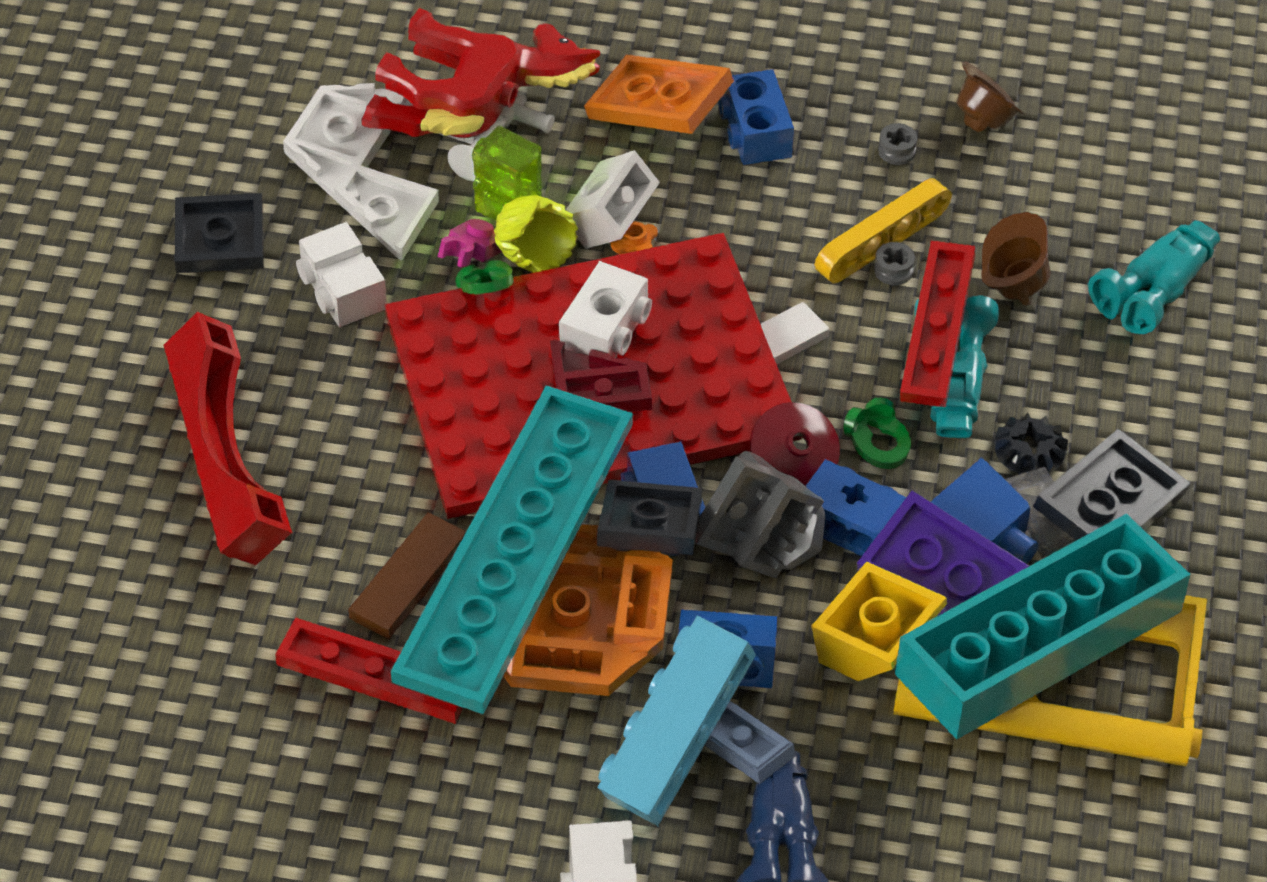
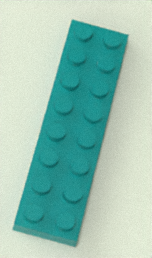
M545 386L391 670L392 683L484 714L633 425V413Z

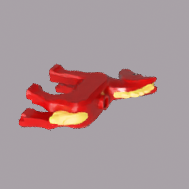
M419 8L410 19L408 27V40L417 42L413 47L414 55L427 58L456 70L454 77L440 80L420 78L405 68L399 57L386 52L377 65L375 80L385 83V89L400 94L414 106L393 103L387 97L375 94L366 106L365 113L361 119L362 126L370 129L399 131L412 137L428 133L443 134L445 136L451 135L458 138L477 137L489 130L505 107L511 108L513 106L519 87L544 86L552 88L553 85L567 87L569 84H576L578 80H585L587 77L599 72L600 66L595 61L601 52L596 49L579 48L575 42L562 36L551 24H539L534 29L533 42L535 47H529L517 43L504 35L477 33L461 27L443 25L433 17L432 13Z

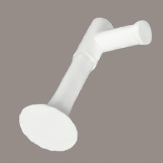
M518 90L513 106L511 108L505 107L489 130L479 135L470 146L463 144L455 145L449 150L448 163L452 170L463 179L473 182L481 181L488 172L487 162L484 159L487 150L513 119L549 133L554 123V116L546 115L523 106L526 102V97L523 92Z

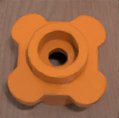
M633 221L621 239L610 242L611 249L618 254L652 248V239L658 236V229L652 224L644 225Z

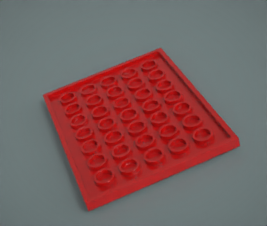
M724 232L515 276L511 286L496 292L469 294L459 288L384 304L385 316L447 519L477 513L545 386L556 388L550 341H560L559 321L599 261L648 278V298L652 299V307L644 324H637L632 332L631 343L624 355L618 354L616 357L618 359L628 358L646 363L652 394V410L630 412L633 413V425L602 484L608 483V480H621V473L627 472V453L682 442L690 465L750 451L751 434L758 419L770 408L792 401ZM800 436L793 437V442L802 440Z

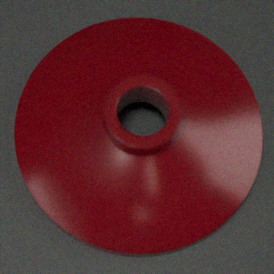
M788 402L770 408L758 419L752 430L750 451L759 455L779 472L796 478L806 486L825 459L838 464L840 444L835 428L823 413L803 403ZM794 436H800L805 440V450L797 449L794 446Z

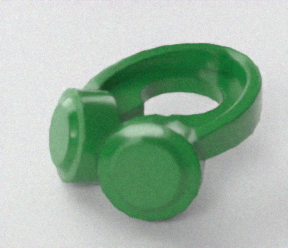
M501 260L489 261L483 269L471 264L462 268L456 277L457 288H461L463 292L469 294L500 291L508 288L514 282L511 266Z
M882 397L874 398L866 404L864 409L853 407L849 410L844 420V434L852 439L856 451L866 462L881 469L897 468L905 462L911 446L910 436L905 426L895 418V406L892 401ZM868 425L879 428L884 434L893 436L898 443L897 446L888 451L877 449L871 442L873 433L868 428Z

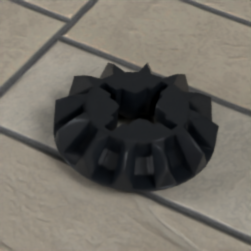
M1027 412L1022 419L1010 416L1003 427H998L994 441L995 453L1000 462L1013 472L1026 476L1046 475L1058 469L1063 464L1067 455L1068 439L1063 437L1061 425H1050L1047 416L1037 420L1032 419ZM1025 437H1034L1035 443H1038L1035 454H1032V448H1029L1028 442H1025Z

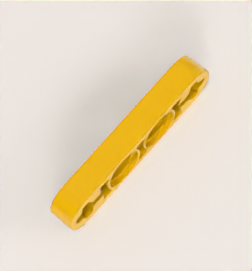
M935 178L923 181L825 245L816 257L815 269L831 283L843 281L875 260L877 250L882 245L888 242L901 243L940 217L951 202L952 192Z

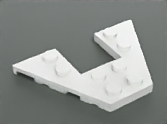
M375 83L356 84L350 87L342 85L320 86L284 139V153L398 259L403 260L438 204V190L367 168L391 130L363 127L361 119L367 104L375 94L387 97L393 103L408 106L414 105L393 91L375 89ZM447 135V137L454 138L472 144L477 138H458L451 135Z

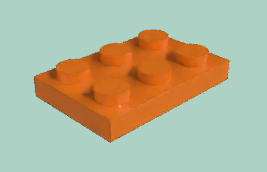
M626 55L584 105L588 118L592 120L692 134L734 80L730 68Z

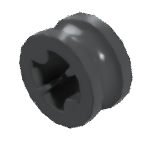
M901 123L885 126L880 133L879 156L884 161L894 165H903L911 162L916 154L918 139L916 131L912 127Z
M888 242L877 250L874 271L880 281L889 285H902L912 278L915 255L909 246L899 242Z

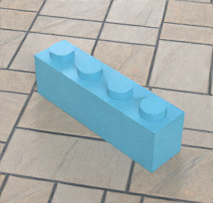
M698 615L691 627L685 626L678 634L673 646V652H675L666 669H659L653 677L648 689V694L651 696L641 712H634L628 720L623 736L626 738L616 755L611 754L608 756L598 776L601 782L597 788L607 799L656 826L659 825L756 656L748 641Z

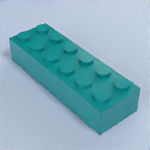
M1126 513L901 636L895 675L956 739H959L1182 612L1191 574Z

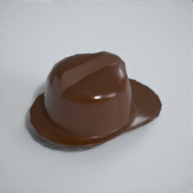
M966 61L962 62V67L967 77L957 97V104L964 112V122L968 127L976 132H981L985 128L999 131L1018 113L1024 115V112L1016 107L1010 96L994 80L974 65Z
M1029 212L1015 213L1002 219L991 228L984 239L982 247L981 276L983 283L989 288H995L1007 299H1019L1023 305H1031L1032 296L1043 289L1051 276L1048 260V229L1046 222L1039 215Z

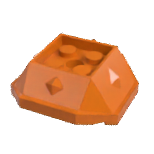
M581 524L503 675L505 680L511 687L610 696L663 650L673 559L660 552L643 550L617 551L611 547L597 546L598 525Z

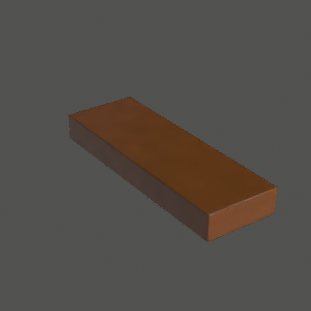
M427 512L348 609L349 619L390 639L447 568L466 531Z

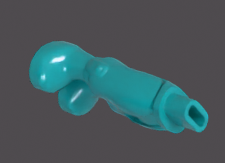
M1198 220L1193 221L1189 225H1180L1176 230L1169 232L1154 242L1139 257L1132 260L1123 276L1111 268L1102 269L1094 274L1088 282L1090 297L1100 313L1107 319L1113 320L1122 311L1121 323L1126 331L1133 334L1152 332L1163 319V306L1174 302L1183 295L1184 288L1195 277L1202 265L1213 256L1214 247L1220 242V236L1214 229ZM1150 288L1148 291H1145V290H1144V291L1138 292V291L1141 290V289Z
M979 295L967 298L959 337V351L955 357L946 408L932 406L930 417L936 422V434L940 437L968 438L972 435V424L978 420L977 407L982 390L983 373L988 367L985 354L981 350L983 338L996 326L999 314L997 303L990 297ZM919 299L916 300V303H915V309H914L915 316H916V311H917V306H918V301H919Z

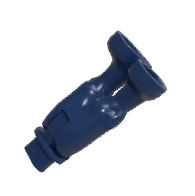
M795 751L796 756L775 771L761 784L756 783L752 802L751 822L746 829L749 844L754 850L751 865L744 870L736 882H782L778 849L781 845L785 846L788 850L786 882H829L822 871L816 866L813 856L819 831L814 824L811 799L806 784L807 770L801 766L800 754Z

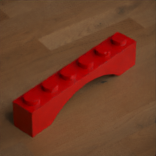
M196 312L163 346L177 393L178 404L186 426L187 437L197 466V473L200 477L206 499V506L214 528L217 546L221 554L256 566L284 541L292 531L282 497L268 492L253 479L245 468L237 448L233 421V401L241 357L232 326Z

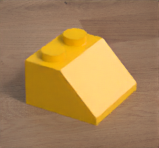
M866 561L811 626L819 663L856 681L892 670L897 662L900 637L936 618L946 606L947 598Z

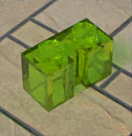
M500 125L486 138H481L476 143L472 152L474 175L476 176L473 182L475 211L497 221L496 217L500 214L503 206L513 199L531 195L542 197L541 146Z

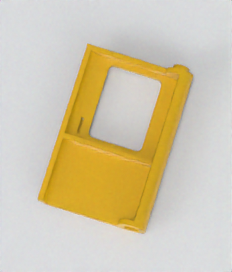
M1185 595L1182 612L1133 639L1170 646L1178 652L1172 714L1169 722L1156 723L1041 702L1034 695L976 729L1187 766L1189 757L1198 759L1203 730L1194 728L1193 713L1207 599ZM899 679L893 714L939 722Z

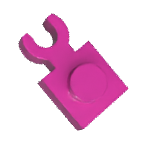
M470 219L451 229L449 236L442 238L438 257L456 256L458 257L457 266L467 267L470 265L472 257L484 262L502 251L495 243L493 225L481 219Z

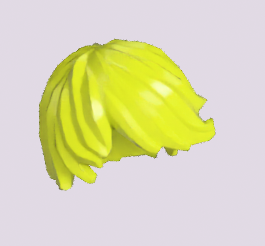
M538 195L522 196L506 203L500 214L496 217L497 222L494 229L495 243L501 249L504 256L517 266L534 273L558 268L566 262L567 258L572 256L571 250L576 246L578 238L576 235L578 227L573 220V214L566 211L564 205Z

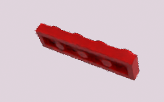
M931 240L900 389L901 402L946 408L975 260V246Z
M296 617L275 654L277 666L454 724L463 707L392 683L391 670L401 651Z

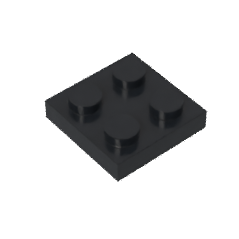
M262 193L175 197L174 262L176 273L264 269Z
M608 480L597 530V546L611 547L617 551H654L668 556L680 554L693 555L702 504V488Z

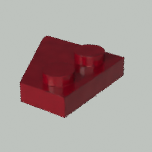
M550 341L556 389L627 412L652 410V394L646 363L628 358H614L608 353L591 349L588 356L565 350V342Z

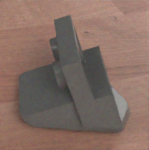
M744 451L739 457L735 458L699 517L695 543L734 557L741 567L777 578L781 570H791L821 551L825 524V512L822 507L824 500L796 478L779 472L759 455Z

